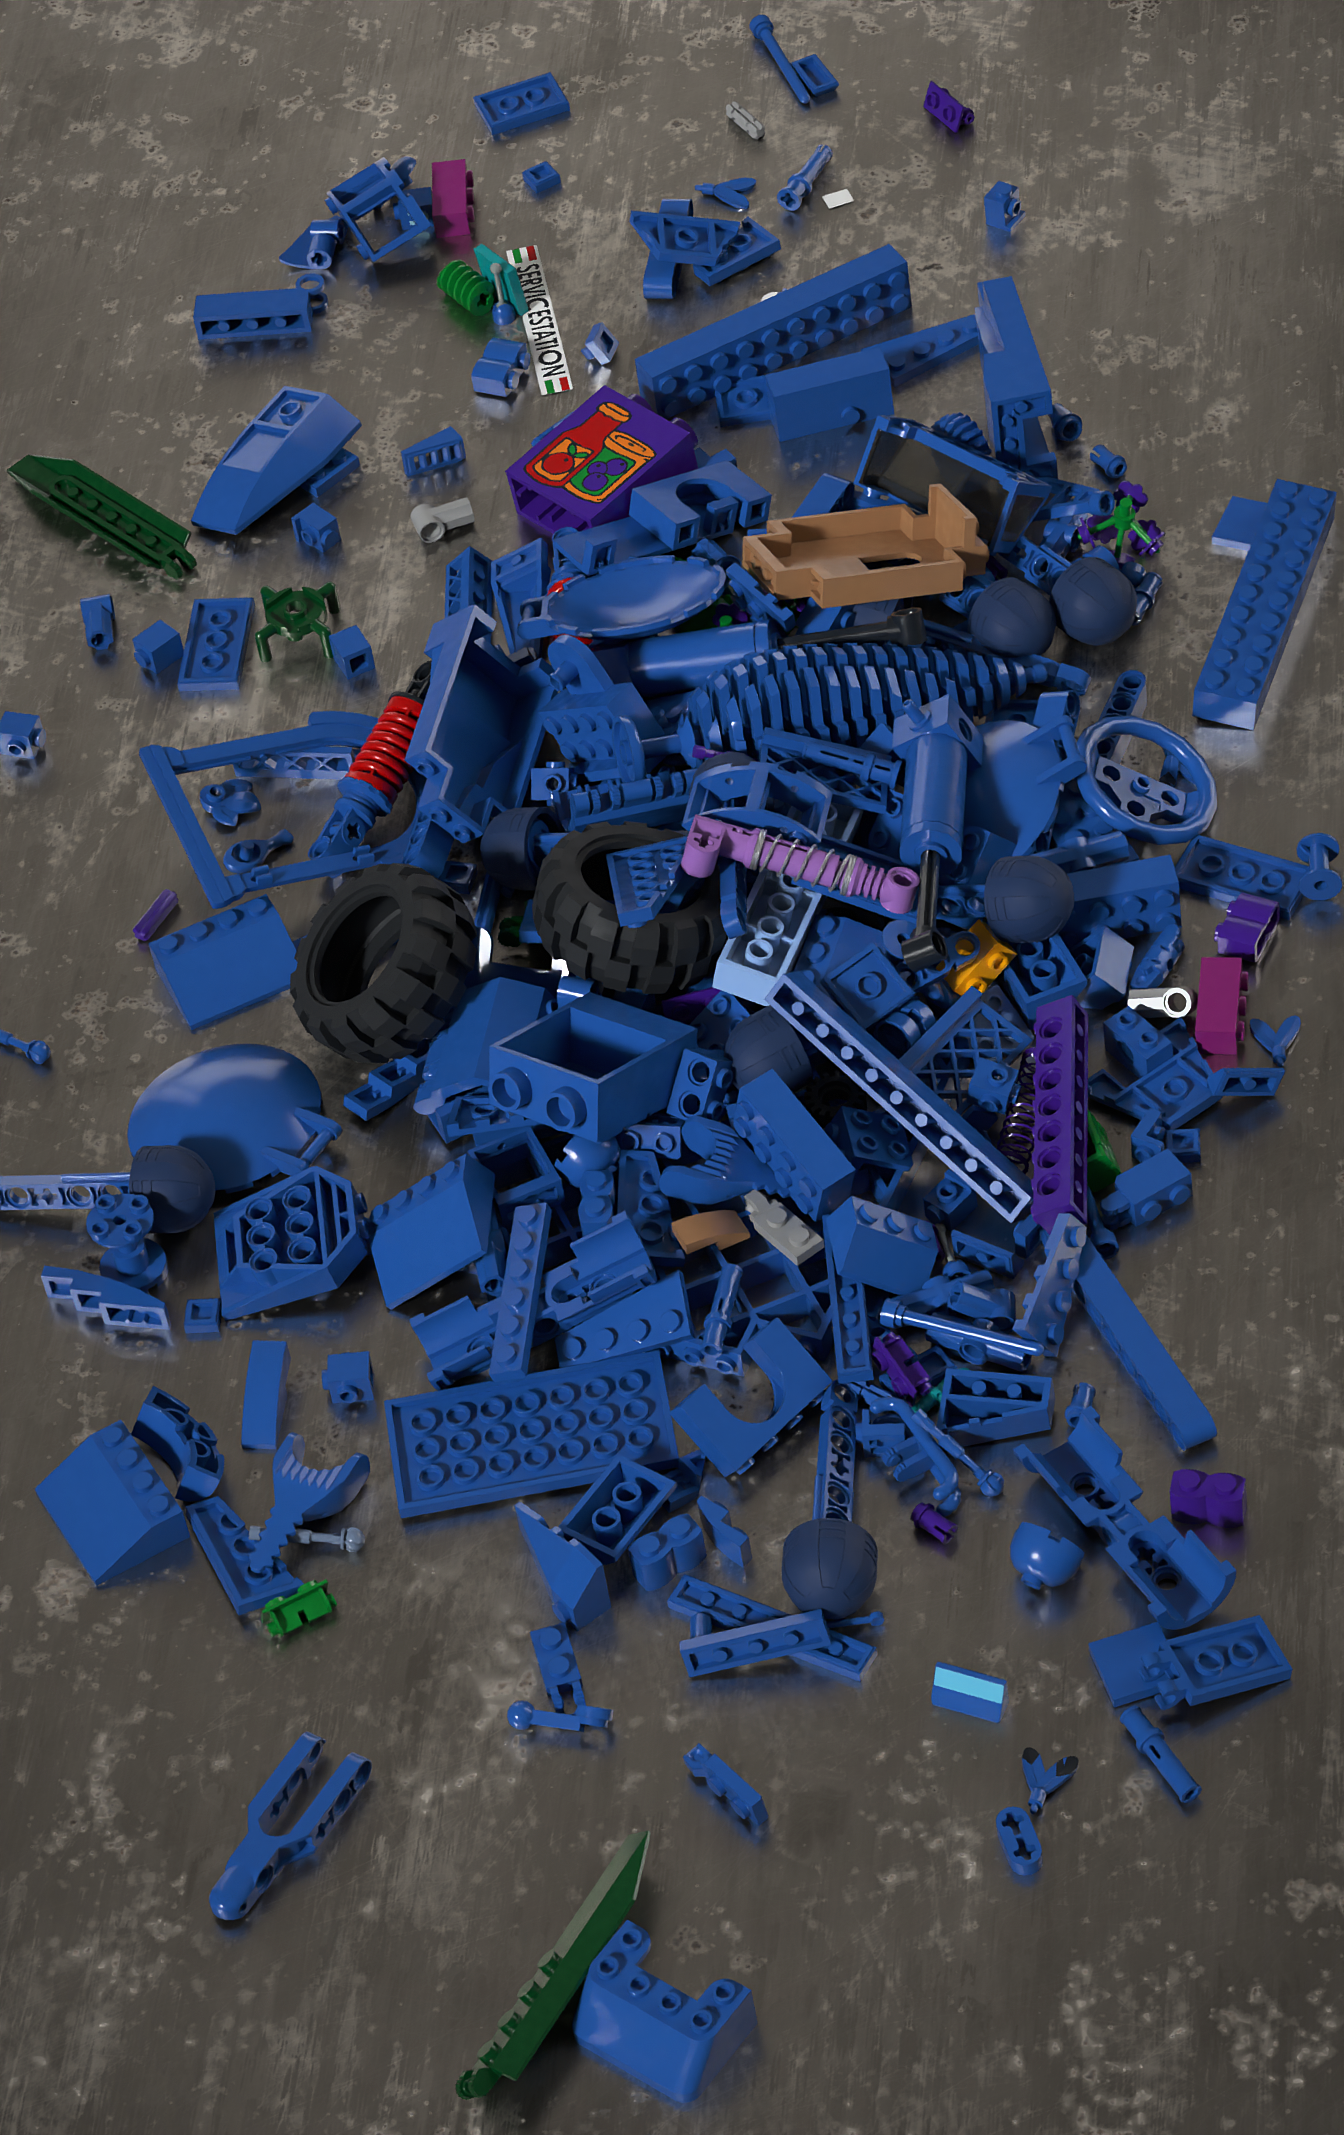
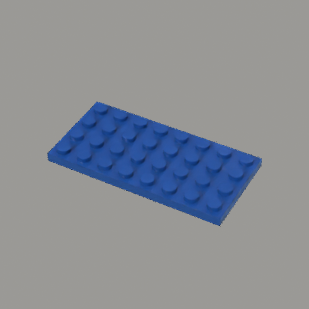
M659 1350L527 1374V1378L495 1383L494 1381H488L384 1401L398 1509L401 1518L594 1483L617 1454L654 1472L679 1466V1455L672 1417L669 1414L670 1406Z

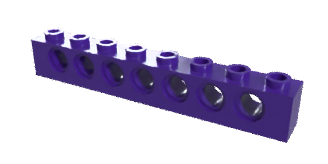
M1073 995L1037 1007L1036 1023H1034L1036 1048L1033 1050V1055L1036 1061V1071L1033 1074L1035 1099L1032 1102L1035 1112V1125L1032 1126L1034 1137V1152H1032L1034 1178L1031 1179V1186L1034 1194L1031 1215L1035 1223L1040 1224L1049 1235L1059 1213H1070L1083 1225L1087 1224L1088 1013Z

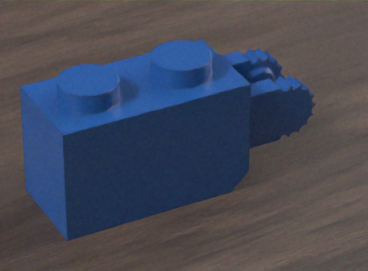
M1167 1148L1116 1176L1115 1192L1108 1195L1107 1198L1104 1197L1100 1202V1211L1103 1214L1101 1219L1104 1227L1109 1229V1231H1114V1229H1118V1227H1122L1130 1222L1137 1227L1146 1221L1155 1219L1159 1214L1173 1206L1184 1203L1193 1196L1191 1172Z

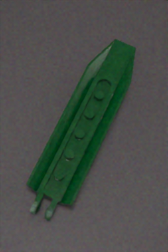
M28 454L6 470L10 476L31 494L147 567L164 569L170 577L178 580L182 577L183 572L180 566L173 560L177 558L181 565L187 567V569H193L197 565L194 556L185 549L191 536L189 530L74 459Z
M649 1830L627 1836L552 1950L546 1952L537 1964L539 1969L534 1977L527 1981L518 1991L517 1997L519 1999L513 2008L507 2011L498 2021L497 2027L499 2029L493 2038L479 2049L477 2053V2058L479 2059L473 2068L462 2071L459 2080H456L455 2090L458 2097L468 2100L474 2097L487 2096L486 2094L489 2093V2090L494 2087L502 2075L517 2081L588 1974L591 1963L610 1941L635 1903L651 1836Z

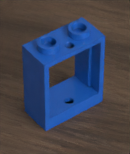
M530 1126L513 1131L467 1151L470 1157L490 1171H495L530 1156L541 1175L539 1178L499 1194L494 1187L492 1202H494L496 1216L503 1227L513 1223L515 1207L547 1202L551 1208L566 1202L561 1178Z

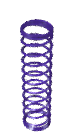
M1036 1047L1029 1048L1022 1054L1017 1084L1019 1081L1021 1083L1019 1085L1032 1092H1035V1089H1031L1026 1085L1035 1086L1034 1083H1023L1021 1078L1026 1076L1033 1080L1029 1075L1035 1074L1036 1068L1031 1065H1036V1063H1027L1026 1058L1033 1056L1031 1052ZM1026 1067L1029 1071L1033 1073H1026L1024 1068ZM1020 1093L1019 1096H1021L1023 1099L1033 1102L1032 1099H1029L1023 1095L1035 1097V1094ZM1010 1103L1006 1111V1118L1003 1121V1128L1000 1131L997 1149L1005 1157L1012 1156L1019 1159L1020 1161L1008 1158L1013 1163L1024 1164L1025 1169L1022 1172L1026 1175L1029 1169L1028 1162L1032 1159L1030 1152L1034 1149V1138L1031 1140L1022 1134H1009L1007 1128L1012 1126L1020 1132L1032 1133V1127L1023 1123L1012 1124L1010 1118L1015 1116L1023 1122L1035 1123V1117L1032 1115L1014 1113L1012 1108L1018 1106L1024 1111L1035 1112L1020 1106L1033 1107L1032 1104L1016 1103L1012 1105ZM1017 1115L1027 1116L1032 1118L1033 1120H1026ZM1016 1126H1023L1029 1128L1030 1130H1023ZM1013 1136H1020L1027 1139L1028 1141H1023ZM1010 1137L1017 1142L1031 1143V1148L1028 1150L1019 1144H1006L1004 1138ZM1010 1146H1016L1024 1149L1025 1151L1016 1150ZM1007 1147L1012 1151H1001V1149ZM1019 1153H1028L1027 1160Z

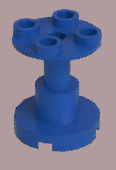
M104 1194L99 1196L95 1201V1206L87 1216L86 1229L93 1241L109 1248L101 1258L99 1265L100 1275L149 1294V1288L153 1287L156 1283L159 1287L165 1281L169 1265L162 1247L151 1239L143 1238L149 1233L154 1223L153 1210L149 1205L147 1197L144 1195L116 1194L112 1196Z

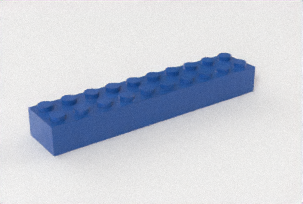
M887 244L636 358L635 365L640 396L648 402L654 413L668 419L714 398V391L721 393L728 391L735 380L743 379L745 381L755 376L767 374L911 308L912 302L907 261L890 244Z
M1281 479L1276 480L1194 689L1192 716L1254 731L1333 523L1337 492Z

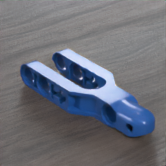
M311 1732L303 1733L248 1805V1834L229 1858L225 1872L214 1885L209 1895V1904L213 1914L224 1920L242 1918L249 1912L260 1895L268 1889L284 1866L314 1854L368 1781L372 1770L370 1759L353 1752L348 1754L290 1833L282 1836L267 1835L291 1803L290 1797L304 1778L308 1780L312 1775L311 1769L320 1758L323 1746L326 1743L324 1738Z

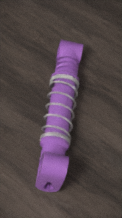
M695 814L681 861V867L684 872L693 877L703 878L713 873L718 856H723L743 862L744 866L749 869L756 870L759 867L760 873L764 869L775 871L777 877H780L781 874L792 876L794 882H797L799 879L809 881L812 888L816 884L827 886L828 891L832 892L837 884L840 889V895L846 897L859 896L860 892L864 893L863 897L865 898L868 897V894L872 895V900L880 897L879 902L886 910L897 914H904L912 909L920 883L919 876L908 868L894 867L888 870L886 874L883 873L884 868H880L879 871H876V866L872 865L871 869L867 868L868 864L864 863L861 857L848 854L842 862L839 861L840 856L835 855L834 849L825 852L818 850L816 844H813L811 847L800 844L799 839L790 842L784 840L782 834L773 837L767 835V830L755 828L754 830H749Z

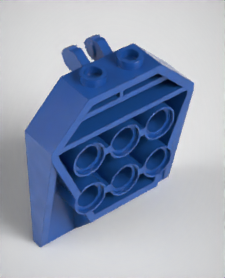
M313 1166L214 1212L221 1312L224 1320H232L339 1288L366 1255L372 1256L368 1239L371 1237L369 1229L370 1220L364 1217L363 1214L368 1212L363 1193L358 1194L351 1181L321 1167Z

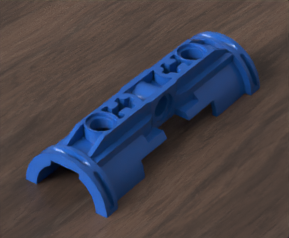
M626 1211L611 1217L612 1223L571 1243L570 1247L577 1258L542 1275L546 1287L540 1289L531 1347H536L570 1330L573 1326L628 1298L636 1290L644 1289L648 1285L657 1282V1275L648 1252ZM467 1295L428 1316L421 1313L409 1319L412 1329L418 1336L431 1361L433 1370L428 1372L427 1376L429 1382L437 1391L453 1385L455 1381L463 1377L477 1375L490 1368L501 1296L475 1308Z
M1091 1405L1080 1411L1079 1422L1067 1438L1068 1442L1045 1455L1032 1453L1024 1443L1015 1447L1013 1452L1023 1466L1030 1472L1041 1474L1081 1522L1087 1527H1093L1099 1533L1102 1541L1108 1546L1105 1548L1106 1551L1151 1602L1147 1605L1148 1610L1162 1627L1170 1630L1189 1627L1207 1617L1227 1597L1236 1579V1569L1228 1560L1220 1563L1192 1530L1187 1531L1185 1539L1165 1515L1151 1523L1146 1520L1132 1503L1141 1497L1143 1490L1120 1465L1123 1451L1099 1425L1100 1415ZM1082 1484H1089L1095 1488L1093 1492L1087 1495H1082L1075 1491ZM1098 1502H1100V1507H1101L1102 1509H1099V1508H1098V1504H1097ZM1153 1559V1568L1155 1569L1153 1572L1152 1566L1146 1560ZM1163 1579H1173L1177 1582V1585L1170 1590H1164L1157 1586L1158 1582Z

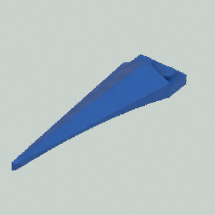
M542 537L491 562V586L499 609L509 652L512 654L525 647H533L538 659L542 657L544 637L528 640L522 639L517 634V626L522 620L520 614L521 603L526 599L545 596L547 593L546 588L550 583L551 568L548 566V544Z

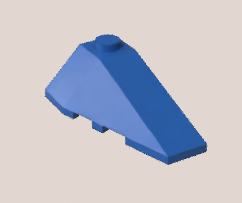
M519 1501L514 1505L519 1528L551 1598L553 1612L562 1623L568 1622L578 1632L612 1607L603 1564L576 1539L573 1538L567 1542L563 1531L557 1526L549 1529L547 1522L541 1515Z

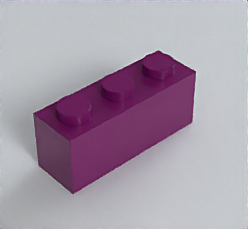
M465 159L432 163V217L436 238L470 234V223L475 222L473 204H475L473 192L474 176L472 170H467Z
M1201 957L1195 1038L1200 1054L1237 1055L1238 1041H1244L1245 1021H1240V1016H1246L1247 997L1242 996V991H1248L1249 973L1248 971H1242V958Z

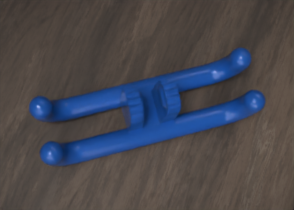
M882 1397L871 1402L870 1410L873 1414H880L884 1411H895L898 1413L880 1416L873 1421V1424L905 1423L907 1439L889 1448L882 1455V1460L886 1466L893 1467L897 1465L895 1470H893L896 1480L904 1482L930 1470L940 1486L934 1489L933 1497L939 1501L946 1499L936 1507L935 1511L944 1517L956 1511L961 1503L962 1494L958 1486V1472L930 1432H927L911 1419L915 1412L910 1405L897 1397Z

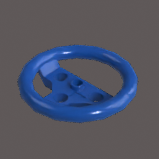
M1133 715L1104 717L1082 731L1076 743L1079 753L1085 757L1087 769L1075 777L1074 780L1084 801L1106 824L1118 831L1121 830L1123 834L1132 839L1155 845L1186 843L1208 829L1218 808L1216 782L1205 759L1184 737L1158 722ZM1131 735L1150 740L1172 753L1189 771L1197 791L1185 793L1101 757L1096 746L1110 736ZM1104 775H1107V776L1111 777V778L1113 779V781H1112V780H1109V779L1106 778ZM1163 800L1168 801L1171 806L1167 805ZM1162 818L1174 825H1157L1150 822Z

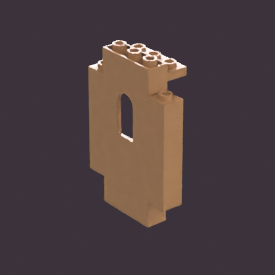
M940 483L929 485L928 514L916 515L906 504L769 520L767 521V534L743 537L742 566L759 582L768 594L771 593L778 601L812 597L823 609L962 591L963 579L966 576L985 574L986 562L989 561V550L987 545L977 536L979 533L978 519ZM900 558H911L920 561V563L873 570H869L863 564Z

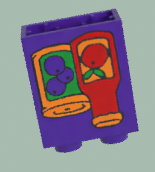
M604 385L505 471L516 511L552 534L564 527H573L580 532L630 517L629 509L633 488L699 469L694 448L698 445V438L694 430L684 420L675 417L668 421L654 413L648 402L641 396L631 394L625 397Z

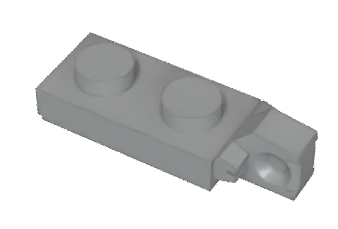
M755 1189L744 1196L747 1205L746 1210L751 1213L749 1216L754 1224V1229L794 1264H801L824 1248V1239L783 1204L778 1203L777 1200L771 1199L768 1202L766 1197Z

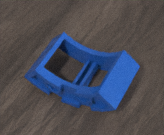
M384 157L326 193L328 198L324 200L332 214L334 215L338 212L360 244L356 247L365 261L370 259L372 263L431 227V224L410 193L406 195L403 193L402 190L405 189L403 181L394 169H390L391 166ZM396 196L416 226L374 252L355 221Z
M750 761L748 766L733 767L732 763L709 769L695 777L681 826L689 832L695 814L714 820L720 819L719 821L749 830H754L755 828L767 830V835L773 837L782 834L784 840L794 842L796 839H799L801 845L811 847L813 844L817 845L821 842L833 793L823 784L802 772L797 771L796 774L778 769V764ZM748 796L745 807L719 809L720 803L726 800ZM770 797L783 801L802 812L800 823L781 814L764 810L767 798Z

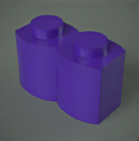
M1243 892L1236 901L1232 900L1227 909L1226 919L1223 923H1218L1214 933V941L1218 942V953L1242 958L1254 963L1257 962L1265 949L1267 941L1271 938L1280 919L1279 902Z
M1194 1469L1174 1471L1170 1487L1171 1518L1184 1524L1208 1522L1222 1528L1244 1526L1247 1509L1246 1479L1232 1473L1208 1475L1205 1472Z

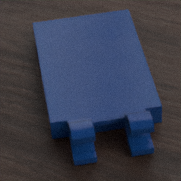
M1260 1615L1161 1641L1158 1652H1148L1141 1656L1145 1667L1139 1668L1138 1671L1144 1682H1152L1164 1673L1166 1674L1168 1679L1157 1683L1161 1694L1156 1695L1154 1698L1160 1709L1166 1710L1172 1708L1184 1698H1186L1190 1706L1288 1680L1291 1679L1293 1669Z

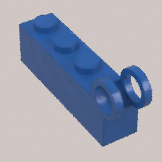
M310 273L298 278L296 288L196 295L193 319L198 340L311 332L313 314L320 313L328 307L327 295L322 292L325 287L324 279L319 274ZM307 281L319 282V285L312 289L301 287ZM319 298L323 302L318 306L312 307L310 299Z

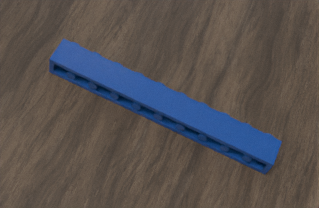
M802 972L783 973L764 999L1010 1223H1015L1022 1219L1025 1220L1031 1214L1034 1192L1031 1186V1179Z

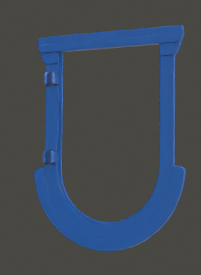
M317 711L309 715L308 726L181 751L173 747H162L159 745H149L139 749V756L213 909L224 908L242 898L247 892L369 868L378 864H401L420 812L417 807L427 778L418 773L416 769L409 774L408 781L416 798V813L408 829L391 842L370 848L369 844L353 848L352 852L269 868L268 865L253 867L249 873L224 876L176 775L259 758L265 760L270 756L322 746H347L361 749L369 734L372 733L373 727L378 723L379 718L345 711Z

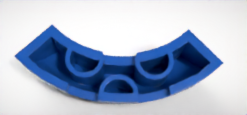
M153 1386L143 1402L131 1435L152 1447L170 1465L177 1481L175 1499L186 1502L201 1501L214 1492L223 1474L224 1456L219 1454L216 1444L218 1439L206 1422L198 1423L188 1414L190 1408L167 1392Z

